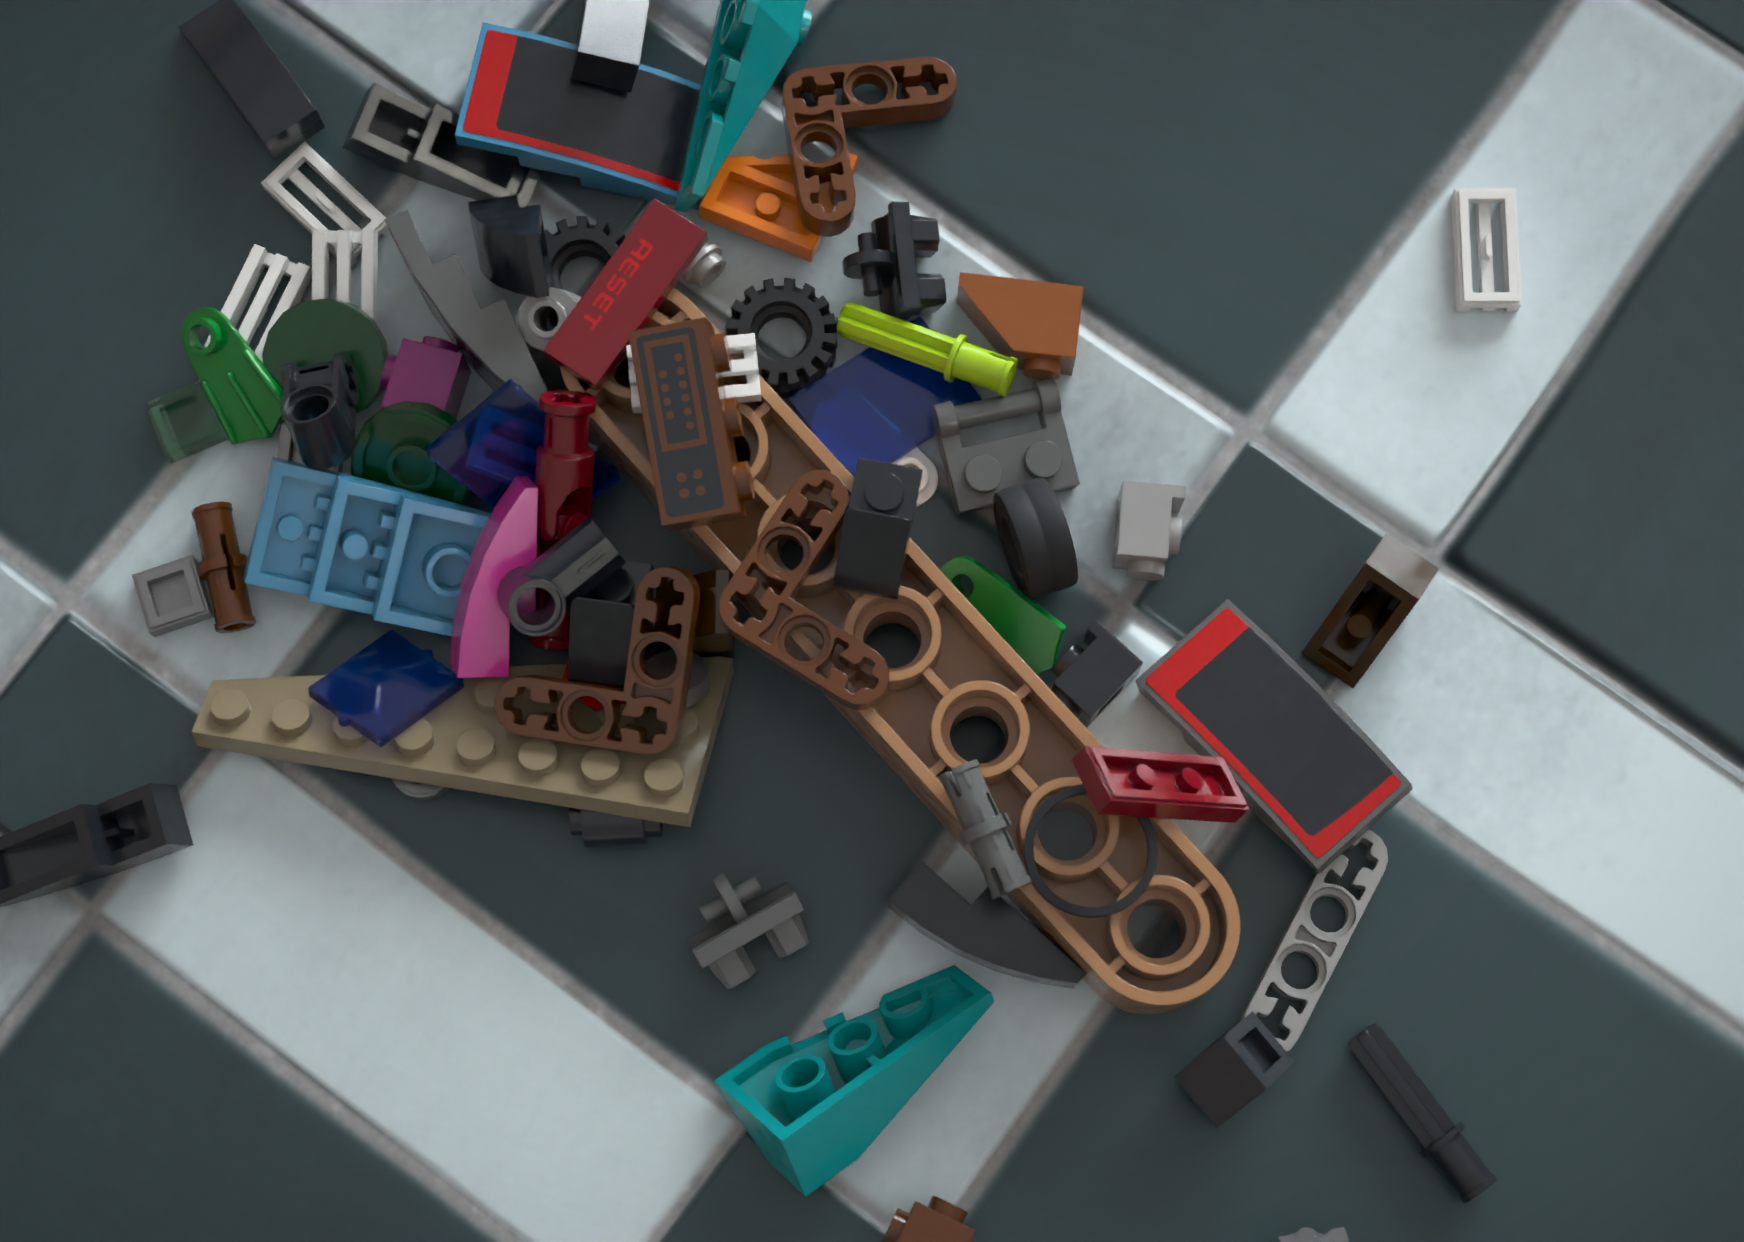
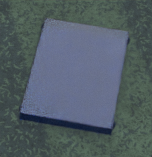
M921 316L908 321L930 329ZM869 347L806 388L796 391L789 398V403L804 424L855 477L859 457L893 463L935 436L936 433L931 414L932 405L951 401L954 406L982 399L969 382L955 378L952 383L945 381L944 373Z
M509 379L426 447L427 456L494 509L516 476H529L535 484L536 450L539 446L543 445L545 412L539 409V403L525 392L521 385ZM595 450L592 501L621 479L617 468L606 461ZM568 496L565 499L564 503L568 504Z

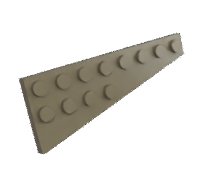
M721 656L702 657L708 666V692L700 702L686 707L684 727L680 738L673 746L657 754H638L523 736L507 731L499 723L494 711V700L497 691L505 682L522 675H541L562 679L567 664L509 666V677L457 678L453 669L212 680L191 733L196 746L690 827L733 678V659ZM526 688L524 694L512 698V707L522 710V720L527 721L528 716L536 712L556 713L552 726L559 728L557 709L563 697L561 691H556L558 701L551 704L531 700V689ZM579 699L575 702L572 712L576 725L586 732H597L604 724L605 710L595 712ZM626 704L620 705L621 718L614 736L622 738L620 728L627 724L645 728L647 730V739L653 741L656 734L667 731V722L657 719V708L651 707L648 714L632 717L622 715Z

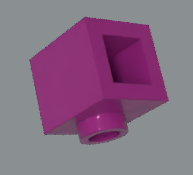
M432 336L423 337L422 343L403 338L398 355H389L382 371L380 385L381 390L386 392L381 408L403 401L429 403L452 414L457 419L471 375V370L464 355L458 353V346L447 340Z

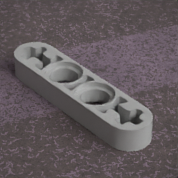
M1367 830L1347 848L1351 850L1358 843L1364 844L1368 848L1365 858L1373 863L1371 870L1363 867L1357 871L1348 888L1360 890L1358 899L1344 887L1324 882L1327 873L1335 881L1342 877L1349 861L1346 856L1341 854L1320 874L1315 872L1241 1015L1240 1021L1252 1011L1256 1016L1262 1018L1272 1012L1278 999L1265 995L1269 985L1283 998L1302 1002L1303 1005L1299 1013L1289 1005L1283 1011L1278 1022V1026L1286 1034L1283 1040L1275 1039L1286 1052L1291 1050L1298 1041L1386 870L1388 862L1387 848L1382 839L1373 831ZM1328 896L1335 898L1342 904L1346 918L1340 930L1327 933L1314 925L1311 920L1310 910L1316 899ZM1291 953L1307 955L1316 966L1317 974L1315 981L1306 989L1293 988L1282 977V962Z

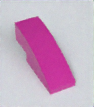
M516 476L494 507L474 546L461 582L452 625L449 662L457 678L509 677L510 621L498 603L497 591L501 580L509 571L517 567L528 566L537 559L538 487L529 476ZM530 588L522 593L517 602V612L529 614L536 611V588Z

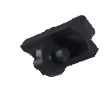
M892 201L888 205V214L871 222L872 233L867 232L857 236L859 252L850 254L843 259V274L852 279H862L864 296L874 297L879 295L880 311L882 313L907 321L912 316L935 313L946 303L945 280L942 275L917 273L915 257L931 258L938 251L940 242L938 220L910 215L909 202Z

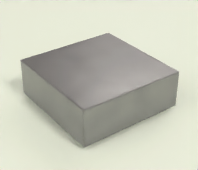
M193 555L132 575L149 633L154 637L214 617L204 581L199 577L197 559Z

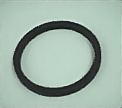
M1079 784L1058 791L1044 801L1037 809L1026 831L1024 861L1032 884L1048 903L1074 916L1099 918L1124 910L1144 893L1156 870L1158 842L1150 818L1136 817L1144 831L1148 849L1146 868L1137 886L1121 900L1106 906L1083 907L1061 899L1048 888L1037 870L1034 859V840L1042 819L1054 806L1068 798L1087 794L1084 785Z

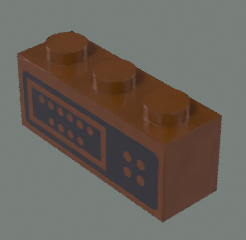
M706 317L628 332L661 526L669 531H676L747 518L744 501L754 500L755 495L748 461L737 462L733 437L743 435V424L737 398H726L722 373L732 371L731 355L725 332L715 334L714 327Z

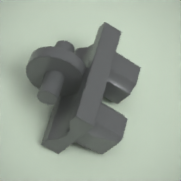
M723 872L712 878L720 895L698 908L707 924L728 912L730 914L686 939L702 969L709 966L714 975L727 989L737 986L757 972L743 945L765 933L779 958L788 956L809 943L803 921L798 914L804 908L787 882L780 884L742 906L745 902L763 893L760 884L755 876H752L732 888Z

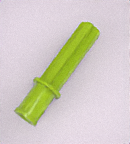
M854 302L845 303L837 319L836 329L841 337L944 373V380L951 383L955 378L997 392L998 395L1005 397L1013 384L1017 372L1019 359L1012 356L1007 357L968 343V336L960 334L956 339Z

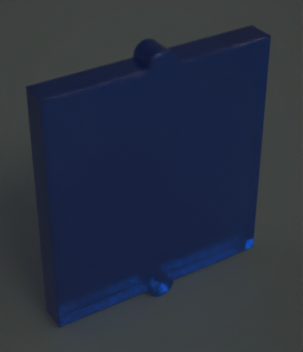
M390 630L308 687L309 697L338 717L340 726L346 727L350 725L376 745L383 747L463 689L464 683L463 678H457L453 671L434 659L432 650L426 649L422 651L393 630Z

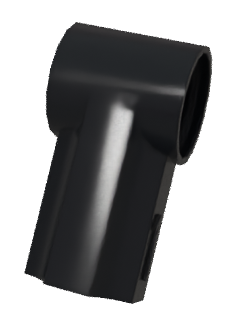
M588 517L528 566L517 567L509 571L500 582L497 591L498 603L512 625L522 634L533 637L544 636L554 631L561 624L565 612L570 608L573 597L583 598L626 562L593 520ZM539 587L546 589V599L539 610L529 614L517 612V602L523 592L530 588Z

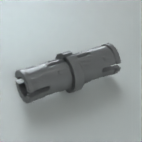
M975 759L951 769V772L948 771L938 776V779L942 783L963 829L962 832L958 833L963 846L970 845L991 891V897L995 899L1032 882L1030 875L1028 876L1006 828L1012 825L1007 812L1000 814L979 768V762Z

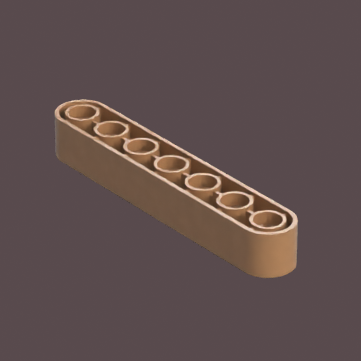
M673 288L645 328L699 319L706 316L685 295ZM712 324L715 334H719L718 329ZM627 352L599 391L560 367L567 391H580L596 397L595 412L590 414L589 436L659 512L642 413H633L631 389L622 386L615 379L618 366L627 359ZM740 353L730 354L731 360L744 359ZM746 375L723 377L724 386L747 384ZM760 375L762 401L738 403L743 424V435L733 437L734 443L743 447L750 455L749 467L755 499L744 501L747 518L676 530L712 571L729 570L731 578L795 481L802 474L812 470H827L835 473L845 483L849 502L854 482L853 475ZM824 488L818 495L808 491L804 496L808 499L809 509L801 524L799 525L792 516H789L785 523L798 526L804 532H810V523L818 511L825 509L832 512L835 509L831 504L832 491ZM841 526L830 542L835 550L831 562L823 570L808 576L794 600L865 643L868 635L881 625L888 623L903 625L916 635L920 644V650L909 664L899 668H889V688L886 696L878 705L870 709L854 710L840 704L826 694L824 695L977 863L978 861L970 845L963 846L958 833L962 832L963 829L938 776L948 771L951 772V769L969 762L956 753L950 739L953 728L960 721L972 716H983L997 723L1005 735L1006 748L993 761L979 764V768L1000 814L1007 812L1012 825L1006 828L1026 870L1024 840L1033 815L1043 802L1053 794L1067 787L1083 784L1071 759L1084 746H1103L911 538L909 540L897 600L833 588L842 531ZM780 539L773 542L766 552L768 565L779 572L792 571L780 559L781 549L788 539ZM753 570L749 577L758 579L759 588L748 602L737 599L754 618L761 621L765 614L761 611L760 601L768 587L770 586L777 595H780L785 588L768 583L757 570ZM799 627L793 630L785 642L788 654L799 661H809L816 658L824 646L821 634L810 627ZM836 644L830 663L818 674L826 679L829 678L830 670L833 666L845 673L849 678L847 689L849 692L856 694L861 687L873 690L877 686L871 679L873 667L866 663L859 670L848 667L840 662L839 656L846 648ZM1088 794L1068 798L1054 806L1045 816L1058 810H1069L1079 814L1089 824L1093 842L1091 850L1084 856L1074 860H1061L1053 857L1043 848L1037 829L1034 840V859L1037 870L1048 888L1061 899L1083 907L1106 906L1127 896L1141 880L1147 863V841L1137 818L1133 816L1097 814ZM1150 818L1158 842V860L1153 878L1144 893L1133 904L1120 912L1099 918L1078 917L1065 913L1048 903L1039 894L1032 882L1006 894L1040 933L1086 973L1082 979L1099 997L1116 1008L1142 1015H1158L1176 1011L1207 992L1229 969L1235 957L1240 939L1239 909L1227 881L1173 821L1164 818ZM1154 905L1166 909L1175 917L1179 924L1181 935L1180 943L1175 953L1164 958H1151L1135 949L1130 942L1127 932L1128 919L1134 910L1143 906Z

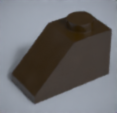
M1386 533L1301 653L1354 689L1419 601L1439 568Z
M713 570L693 575L700 587V605L693 653L700 657L721 656L735 658V638L725 629L719 613V600L723 590L731 580L730 571ZM674 580L667 581L664 586L656 587V599L663 601L664 604L663 618L658 623L648 620V632L669 630L681 635L682 625L680 623L668 625L671 607L684 601V593L674 590ZM655 641L657 653L673 650L667 643Z

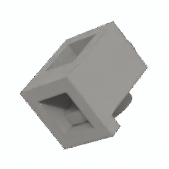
M1122 481L1117 499L1112 568L1127 569L1126 575L1137 580L1155 581L1164 579L1168 554L1178 555L1180 550L1182 518L1171 517V513H1179L1185 499L1186 486Z

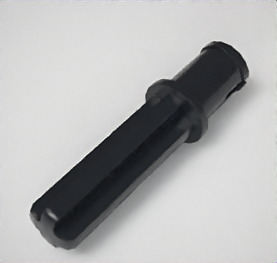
M1376 1023L1369 1025L1350 1040L1348 1045L1351 1052L1422 1145L1423 1149L1420 1150V1155L1423 1158L1428 1155L1431 1157L1446 1179L1458 1192L1462 1202L1467 1203L1490 1187L1497 1178L1493 1173H1490L1478 1154L1462 1135L1461 1131L1465 1126L1462 1122L1453 1123L1383 1028Z

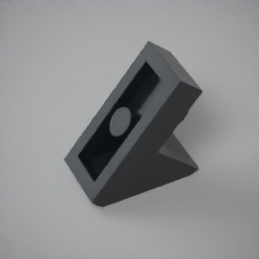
M858 458L849 507L845 508L833 588L894 600L898 599L923 469Z
M625 560L626 563L583 598L573 597L571 599L568 680L624 688L636 592L642 578L648 572L654 570L652 563Z

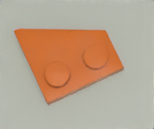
M849 153L853 176L857 169L858 156ZM776 155L770 159H759L755 156H727L699 205V218L809 262L813 261L824 236L810 232L802 224L798 211L789 155ZM812 161V162L823 163V162H826V161ZM829 182L820 184L819 204H822L825 213L836 212V206L832 205L830 200Z

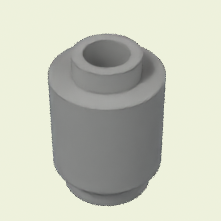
M550 287L549 296L540 298L527 296L518 311V327L526 342L532 347L543 351L581 297L573 292ZM554 308L558 313L559 321L557 326L549 331L547 328V317Z

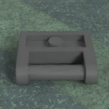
M1053 377L1034 381L1031 389L1009 393L1005 397L1000 395L954 406L951 401L931 406L933 425L957 516L993 508V496L996 492L1008 487L1020 486L1024 482L1034 479H1046L1055 493L1074 489L1080 484L1061 413L1059 391ZM1038 413L1041 430L962 447L959 430Z

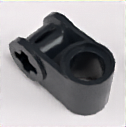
M346 351L334 354L331 361L298 367L295 362L283 364L281 369L283 386L281 413L302 462L314 469H328L341 464L350 457L355 449L356 406L359 405L360 400L357 376L349 354Z

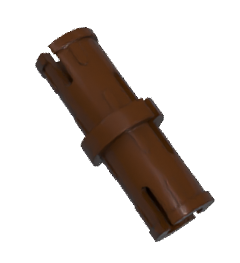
M224 501L195 507L191 513L192 518L195 520L203 560L197 566L199 577L201 580L207 581L215 619V631L218 633H232L253 627L256 624V620L252 613L247 584L244 583L243 579L248 557L245 554H240L232 516V504Z

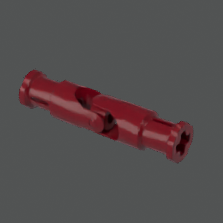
M555 390L542 393L539 400V409L544 411L545 414L543 445L539 446L536 450L535 485L538 487L537 558L586 518H591L595 452L589 447L590 414L594 413L596 408V397L588 393ZM567 496H568V504H567V503H564V501H565V499L567 498ZM539 587L536 588V611L541 608L546 599V589ZM570 608L565 612L563 621L554 631L544 636H530V643L535 647L545 650L568 651Z

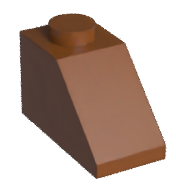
M960 272L957 304L997 353L1019 359L1017 369L1023 370V375L1031 379L1043 380L1053 377L1054 380L1060 378V374L1072 376L1076 359L1084 286Z

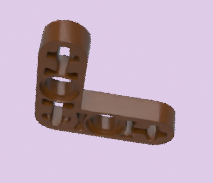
M936 57L907 58L805 68L795 71L788 76L783 85L782 117L799 216L802 224L810 232L826 237L839 235L850 227L854 219L856 193L844 128L932 120L944 116L950 111L954 103L957 87V76L954 69L946 61ZM920 82H931L932 88L938 90V93L936 95H927L925 88L920 86ZM897 83H902L901 94H904V99H896ZM874 84L884 91L886 97L881 102L873 105L864 104L858 101L852 92L859 85ZM834 89H842V101L839 106L836 105L837 94H834ZM812 93L814 101L818 102L817 106L806 107V102L801 98V94ZM819 141L829 144L834 149L835 155L829 161L816 163L808 160L801 150L806 144ZM829 182L830 200L832 205L836 206V212L825 213L822 204H819L820 184Z
M812 470L802 474L795 481L723 590L719 600V613L725 629L734 638L840 704L854 710H867L878 705L885 698L888 691L889 668L885 659L873 648L794 600L842 526L845 508L849 507L848 490L844 481L830 471ZM824 488L832 491L831 504L835 509L832 512L825 509L817 512L810 523V532L820 535L816 541H813L800 527L785 523L789 516H792L800 525L809 509L808 499L804 495L808 491L818 495ZM780 539L795 541L804 552L801 564L789 572L774 570L766 561L768 547ZM753 570H757L768 583L785 589L780 595H777L769 586L760 601L761 611L765 614V617L761 621L750 617L743 625L737 622L738 611L733 602L737 598L746 602L752 599L759 588V581L757 578L749 576ZM799 627H810L819 632L824 641L821 653L809 661H799L789 655L785 648V642L793 630ZM836 644L846 648L839 656L840 662L848 667L859 670L864 663L873 667L871 679L877 684L873 690L861 687L856 694L847 690L849 678L845 673L833 666L830 670L829 678L826 679L818 674L830 663Z
M663 566L648 572L640 581L636 592L624 688L541 675L518 676L505 682L497 691L494 700V711L499 723L507 731L518 735L638 754H657L673 746L680 738L684 727L699 613L700 587L695 577L684 568ZM668 577L674 579V590L684 593L683 603L671 607L668 625L679 623L682 625L681 635L669 630L647 631L648 620L653 623L662 621L664 604L663 601L653 598V590L656 587L664 586ZM655 641L667 643L674 649L677 656L675 671L667 678L652 676L644 665L643 656L645 650ZM526 688L531 689V700L551 704L558 701L556 691L563 692V697L557 709L559 728L552 726L556 713L536 712L529 715L527 721L522 720V710L512 707V698L524 694ZM582 696L596 698L605 710L604 724L597 732L581 730L573 719L572 710L574 704ZM619 700L627 703L622 715L640 717L648 714L651 707L657 708V719L667 722V731L656 734L653 741L647 739V730L645 728L627 724L620 728L622 738L614 736L621 718Z

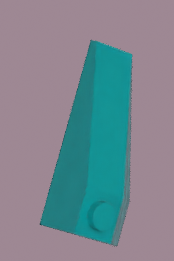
M806 0L719 1L675 202V210L686 213L703 197L796 45L801 46L804 43L812 18L811 11L805 10Z
M953 965L884 994L879 1002V1008L847 1021L843 1012L823 1020L826 1027L825 1031L799 1042L790 1044L787 1036L770 1042L714 1081L719 1092L771 1166L806 1197L859 1159L994 1003V999L989 990Z

